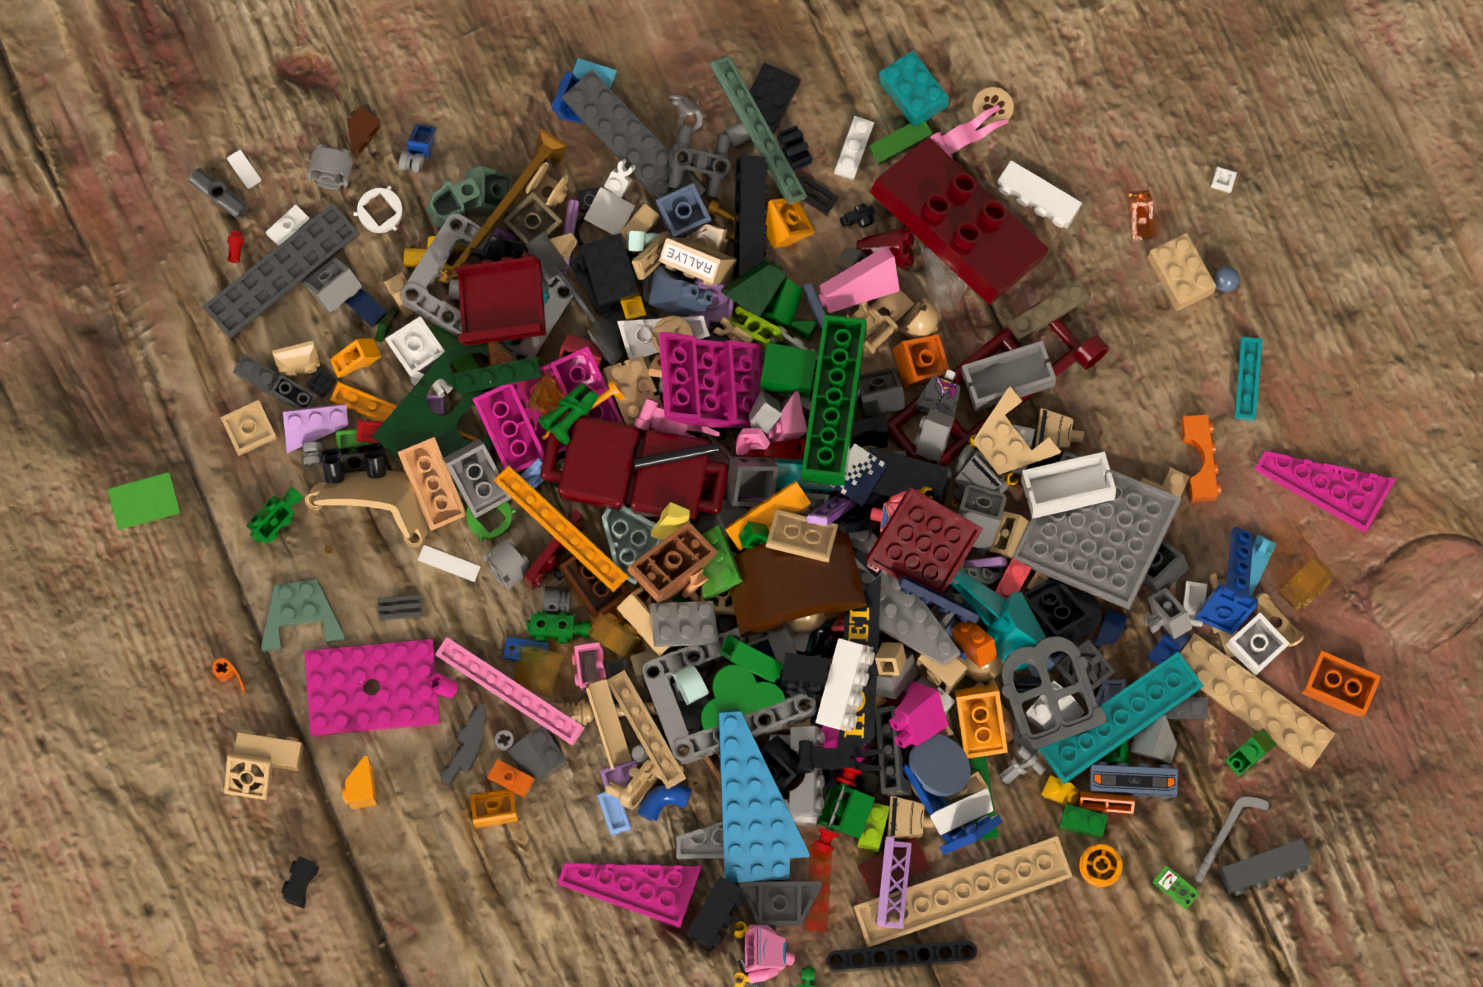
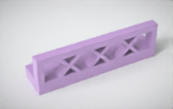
M886 837L877 926L903 929L912 843L894 841L895 837ZM894 847L907 848L906 856L900 861L893 855ZM892 860L896 863L894 866H892ZM899 866L904 872V877L896 882L891 876V872ZM895 888L902 894V898L896 903L889 898V892ZM895 909L900 915L899 923L887 922V913Z

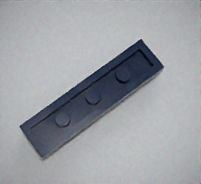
M903 574L897 580L901 587L900 590L906 594L912 595L915 593L920 596L919 599L930 605L933 602L939 605L938 608L948 614L953 612L958 615L957 618L966 623H969V621L976 623L980 617L977 610Z

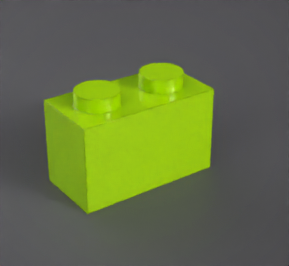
M873 803V808L869 813L865 830L858 841L857 847L875 852L879 851L890 807Z

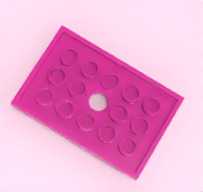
M433 639L305 651L311 737L440 725L438 694L432 692L429 688L430 680L436 674ZM370 679L377 680L380 683V690L375 695H368L364 691V684Z

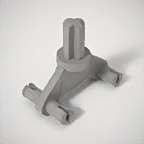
M1024 745L1021 746L1017 753L1022 758L1016 756L1011 760L1012 764L1000 774L1001 780L1009 784L1020 773L1024 775L1028 772V767L1030 766L1041 775L1046 768L1037 760V752L1042 756L1039 749L1029 752Z

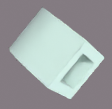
M693 665L672 674L676 681L673 684L675 691L681 692L686 705L709 694L702 677Z

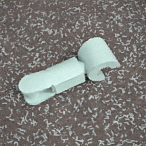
M642 231L627 232L626 247L630 251H643L644 247L650 245L660 234Z

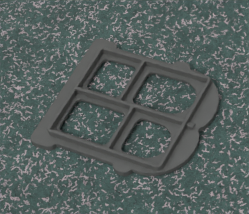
M1051 636L1042 639L1034 647H1020L1008 655L1002 666V681L1004 685L1001 691L1006 698H1009L1021 734L1019 736L1020 747L1024 745L1029 752L1092 729L1107 721L1104 710L1097 705L1085 670L1088 666L1087 659L1080 655L1074 643L1064 637ZM1063 651L1070 656L1078 681L1073 685L1054 690L1046 669V661L1050 654ZM1021 664H1031L1036 667L1039 673L1041 685L1018 693L1013 682V673ZM1082 692L1088 707V713L1074 720L1064 721L1058 704L1059 699ZM1044 694L1049 702L1055 726L1040 733L1032 734L1022 709V703Z

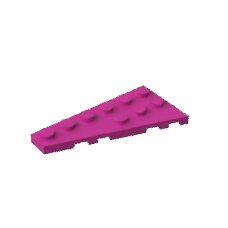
M1269 451L1264 452L1254 469L1259 474L1364 533L1368 530L1397 479L1382 477L1373 473L1358 472L1355 469L1326 463L1320 464L1307 459L1301 460Z
M565 863L557 885L680 928L702 866Z

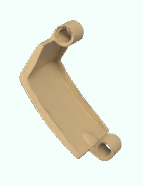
M364 470L347 472L344 474V480L340 483L328 484L322 482L315 484L305 498L306 505L313 510H319L323 505L364 506L389 510L404 534V541L411 547L420 546L428 534V526L424 519V514L406 473L386 470V475L381 478H369L367 471Z

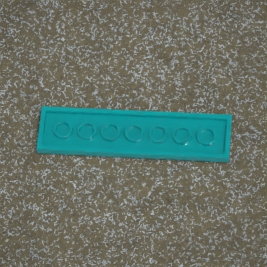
M1178 651L1102 704L1100 707L1105 712L1106 723L1039 748V751L1060 781L1065 784L1152 724L1163 714H1166L1202 689L1204 685Z

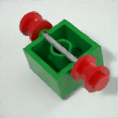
M843 768L842 777L836 778V781L841 782V786L836 784L835 788H829L824 808L822 809V815H820L817 824L824 826L825 829L818 828L821 834L820 838L813 841V844L817 845L816 850L828 854L829 850H834V847L831 845L832 840L839 836L834 831L861 838L875 799L872 796L850 788V786L857 787L854 779L862 771Z

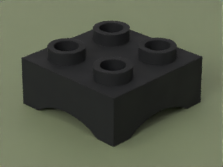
M872 415L867 419L861 420L855 418L850 450L854 444L860 447H888L887 434L889 431L886 416Z
M298 856L297 861L294 860L289 870V873H292L289 882L285 881L281 891L287 903L304 909L307 886L319 870L314 861Z

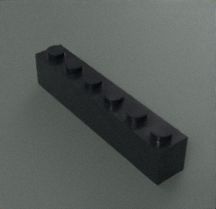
M741 155L736 158L734 258L737 259L733 271V281L764 261L767 253L764 237L767 234L765 217L768 208L767 204H765V196L768 192V185L765 184V176L768 173V164L766 163V157Z

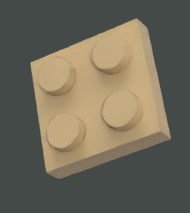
M259 400L220 417L238 456L277 439Z

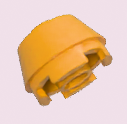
M1095 844L1083 852L1079 867L1083 878L1088 883L1097 887H1106L1119 879L1123 869V862L1120 854L1113 847L1106 844Z

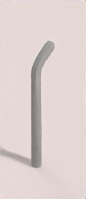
M1241 797L1236 801L1200 869L1196 873L1195 881L1202 883L1242 808L1253 807L1268 810V801L1255 797Z

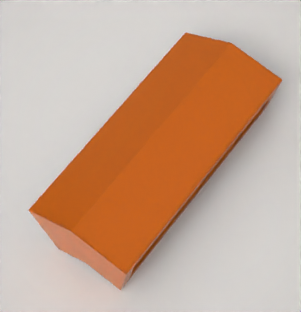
M1079 792V808L1130 814L1134 812V795ZM1083 800L1102 801L1104 804L1083 803ZM1109 802H1114V803H1126V804H1130V805H1129V806H1118V805H1108V803H1109Z

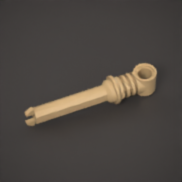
M585 699L577 702L576 705L575 702H572V705H569V702H566V705H564V702L549 703L584 726H587L586 723H591L595 718L590 701H585ZM653 702L644 703L650 715H658ZM614 704L618 717L625 716L620 705Z

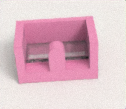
M601 643L574 646L575 653H572V661L574 666L577 665L578 671L575 674L576 686H580L582 691H586V684L604 678L607 679L604 651Z

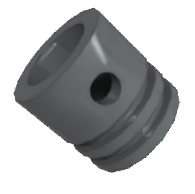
M545 586L543 611L559 612L561 610V612L566 611L569 613L571 588L566 590V587L561 589V587Z

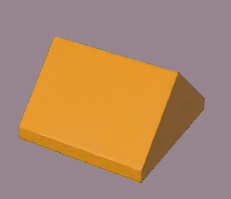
M504 789L470 795L475 828L518 822L513 792Z

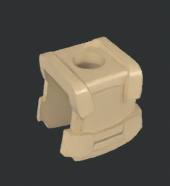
M545 162L538 167L530 182L527 183L526 195L528 197L534 192L553 211L558 203L561 204L566 197L568 176H563L557 182L546 174L549 163ZM545 188L553 190L549 198L542 195Z

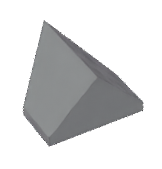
M1165 714L1134 735L1129 752L1171 765L1177 743Z

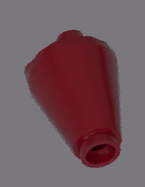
M902 227L857 240L856 249L870 256L881 248L888 246L895 258L896 267L907 269L909 266L914 265V254L911 253V245H914L915 237L907 227Z

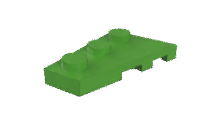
M719 525L701 534L718 552L703 571L704 576L709 579L702 584L703 599L705 601L743 581L724 531Z

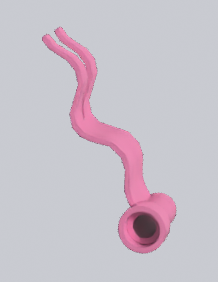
M999 105L984 111L974 120L957 126L943 136L938 132L930 136V138L953 159L951 156L953 153L972 142L981 140L996 128L1009 122L1005 119L993 122L980 130H975L989 116L1000 109Z
M646 398L640 415L636 417L633 424L646 431L651 427L659 431L694 438L697 437L687 433L686 430L703 432L718 437L720 435V432L709 427L683 424L666 418L664 416V409L657 407L658 402Z

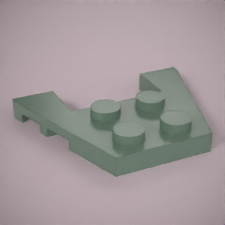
M317 579L274 585L261 646L262 652L282 649L279 628L322 621L326 643L345 640V636Z

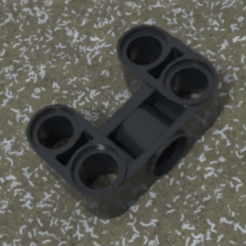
M380 443L328 449L322 453L325 482L328 484L342 482L344 474L347 472L364 470L367 471L369 478H381L387 473L384 447ZM351 457L359 458L356 462H352L349 459Z

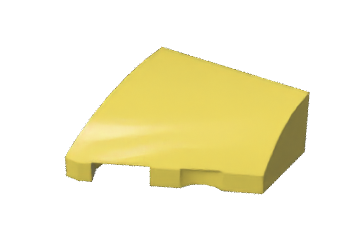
M670 502L662 511L660 520L651 529L650 536L661 540L666 539L687 522H690V510Z

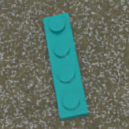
M1241 337L1234 419L1256 420L1263 339Z

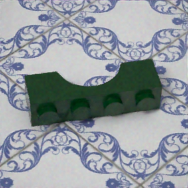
M541 356L454 374L458 394L545 377Z

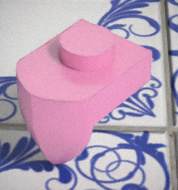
M742 429L736 440V454L744 455L752 449H767L770 442L762 429Z

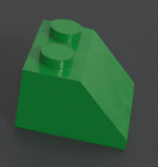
M784 278L760 315V318L775 326L791 327L801 300L803 288Z

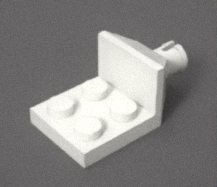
M421 316L385 338L387 344L409 374L413 385L420 381L445 352ZM443 379L437 380L431 386L439 398L445 396L444 390L448 394L453 389Z

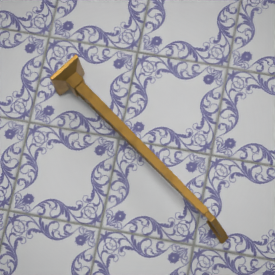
M543 128L540 129L535 147L537 149L536 156L453 267H460L461 263L468 261L471 257L469 256L470 248L477 249L524 191L527 183L530 182L541 164L548 163L551 159L559 164L562 163L567 144ZM453 267L440 270L443 274L440 278L442 282L449 283L456 276L457 273L453 270Z

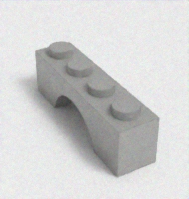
M816 726L791 727L790 749L799 753V741L809 740L812 741V746L823 747L825 743L823 729ZM814 768L813 773L805 774L803 782L796 789L790 791V814L796 816L822 815V809L824 808L822 788L825 781L821 768Z

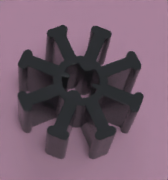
M797 125L777 133L778 142L782 146L781 150L793 171L812 164L813 159L808 151L809 146L807 142H804L801 129H798Z
M825 627L824 630L821 628L815 630L810 652L814 655H821V658L833 659L838 638L843 639L844 633L833 632L831 627Z

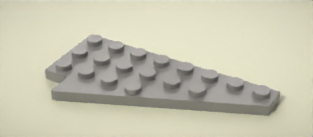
M871 529L849 533L852 547L869 554L878 539ZM858 568L864 590L877 578ZM881 571L879 574L881 576L879 630L941 666L960 656L959 649L927 605L919 599L920 596L915 593L912 595L906 594L900 590L901 587L897 582L898 579Z

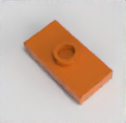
M498 759L487 776L488 780L525 798L535 781L533 777Z

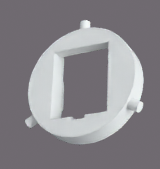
M388 186L387 189L375 188L366 192L359 200L357 212H353L354 216L359 217L361 224L371 232L385 233L392 229L394 231L398 229L396 226L401 221L403 209L399 197L391 191V186ZM379 194L396 212L394 216L381 226H378L363 208L372 198L374 199Z

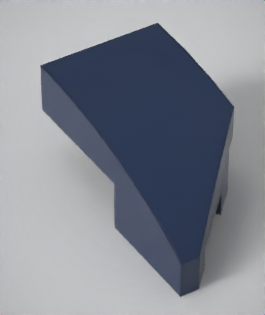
M1108 609L1094 646L1099 649L1100 646L1116 643L1117 639L1121 637L1128 617Z

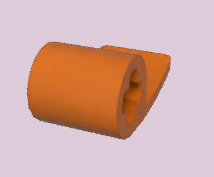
M225 658L215 660L212 665V671L217 679L227 681L236 674L242 692L245 695L247 693L246 688L234 666ZM221 666L227 669L225 673L220 672L219 668Z

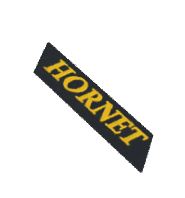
M881 576L863 590L867 606L845 611L843 640L873 647L875 657L878 652ZM875 657L867 671L869 679L867 685L863 686L861 693L863 694V701L861 706L857 708L856 715L858 719L856 726L851 731L839 730V747L851 746L861 749L875 736L877 689Z

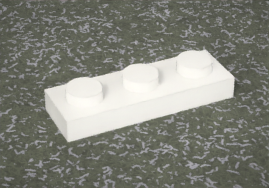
M854 116L834 174L854 180L874 122Z

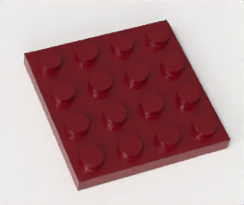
M909 486L865 560L896 579H899L900 575L903 574L944 594L983 528Z

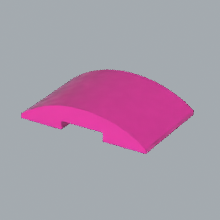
M660 332L664 416L672 421L694 426L752 428L749 414L761 391L759 389L763 371L761 344L731 340L719 342L696 339L692 335Z
M588 346L544 366L545 377L502 385L472 399L504 469L509 465L514 471L519 472L531 466L538 458L544 459L548 438L544 440L542 436L547 434V430L540 425L537 419L542 415L551 413L560 406L558 402L563 399V396L568 395L582 383L589 387L587 394L590 391H594L600 395L608 389ZM611 396L585 415L623 423ZM567 411V412L557 421V423H559L570 411ZM560 443L558 453L566 450L568 445Z

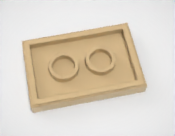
M775 509L766 547L829 563L838 524L830 523L828 526L807 523V516Z

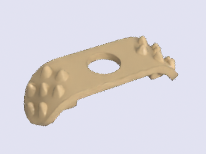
M1263 592L1255 597L1258 599V606L1253 610L1254 614L1258 615L1261 613L1269 622L1272 617H1278L1282 625L1275 629L1290 643L1288 647L1295 646L1304 639L1303 632L1296 629L1271 602L1268 594Z

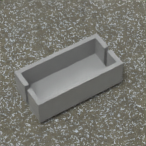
M1043 341L962 365L961 374L967 391L969 390V397L974 411L997 405L1010 386H1012L1019 397L1055 387L1056 377L1051 363L1048 362L1049 357Z

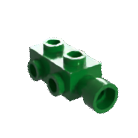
M292 486L285 492L286 495L283 499L274 495L271 499L267 500L264 507L246 525L251 531L249 535L257 543L262 541L267 544V542L274 541L278 536L277 532L280 528L292 522L294 511L291 508L295 503L298 504L303 499V496Z
M537 611V614L531 613V620H527V632L530 633L531 638H535V641L547 642L548 639H556V643L568 644L569 640H574V635H581L582 638H591L592 621L575 622V617L567 612L550 615V612ZM539 622H545V626L542 628L537 625ZM560 623L567 624L564 629L559 628Z

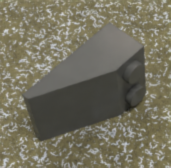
M1163 540L1143 584L1154 593L1165 587L1169 589L1189 569L1184 554Z

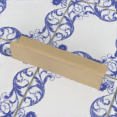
M604 678L586 684V691L612 770L614 766L632 761L607 679Z

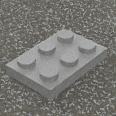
M713 601L651 603L649 605L654 647L717 645L719 642Z

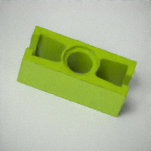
M740 306L736 308L735 312L739 322L745 321L744 325L734 322L735 319L733 317L728 319L732 326H738L753 338L751 343L761 344L764 350L767 348V343H772L771 339H766L767 335L777 338L779 342H782L784 339L779 327Z

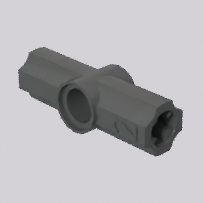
M200 167L191 174L188 180L189 183L209 197L214 204L222 207L236 219L242 217L246 212L248 204L226 188L224 183L217 181ZM217 190L223 191L221 196L213 195Z

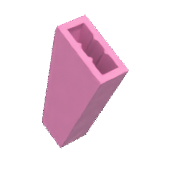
M888 246L881 248L819 285L821 294L818 295L821 306H825L827 311L832 313L900 291L895 258Z

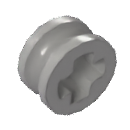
M502 730L495 735V745L498 749L507 751L513 747L514 737L511 732ZM503 735L511 739L506 746L503 743H498Z

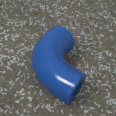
M665 784L658 785L646 794L640 804L637 815L657 822L661 810L666 805L672 804L686 808L692 788L677 784L667 789Z

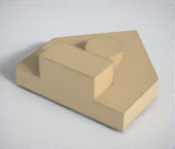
M705 224L697 231L685 237L725 254L728 239H725L727 229L711 224Z

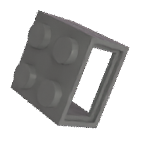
M730 457L725 497L732 506L759 505L775 494L779 466L771 457ZM738 497H763L765 500H738Z

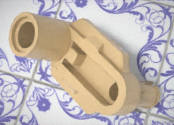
M650 758L646 760L640 769L637 767L631 769L629 775L633 779L626 788L614 781H610V785L607 784L605 792L620 799L622 806L630 810L635 809L658 779L662 780ZM679 765L682 772H684V768L681 765Z

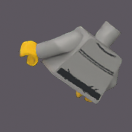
M975 435L969 438V445L965 446L957 459L955 481L958 486L952 492L958 500L963 498L965 488L968 485L973 484L1003 493L1009 488L1008 485L1018 483V479H1014L1012 482L1009 480V477L1014 472L998 475L980 450L977 449L975 451L974 448H977L973 443Z

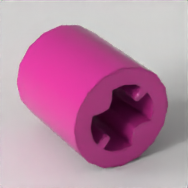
M435 674L430 680L429 688L432 692L450 699L456 694L458 683L444 675Z

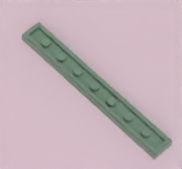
M730 56L712 61L710 66L760 156L766 157L768 170L788 206L805 200L807 195Z

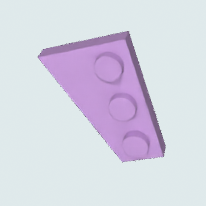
M345 403L282 410L287 453L302 447L304 443L313 442L348 426Z

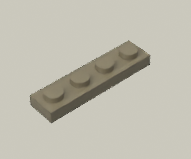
M1076 281L1008 322L1007 326L1018 342L1088 301L1089 295L1080 282Z

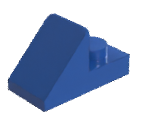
M1167 631L1147 658L1158 666L1180 651L1190 637L1184 633L1174 639Z

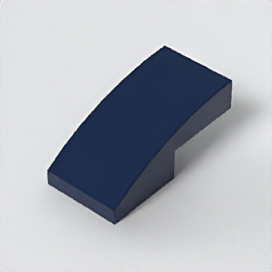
M362 288L354 296L344 301L371 328L387 314V311Z

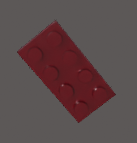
M575 510L568 520L582 532L584 530L583 516ZM555 538L551 540L524 575L525 586L532 591L535 587L539 588L542 585L547 571H552L556 567V564H558L557 558L560 554H565L568 551Z

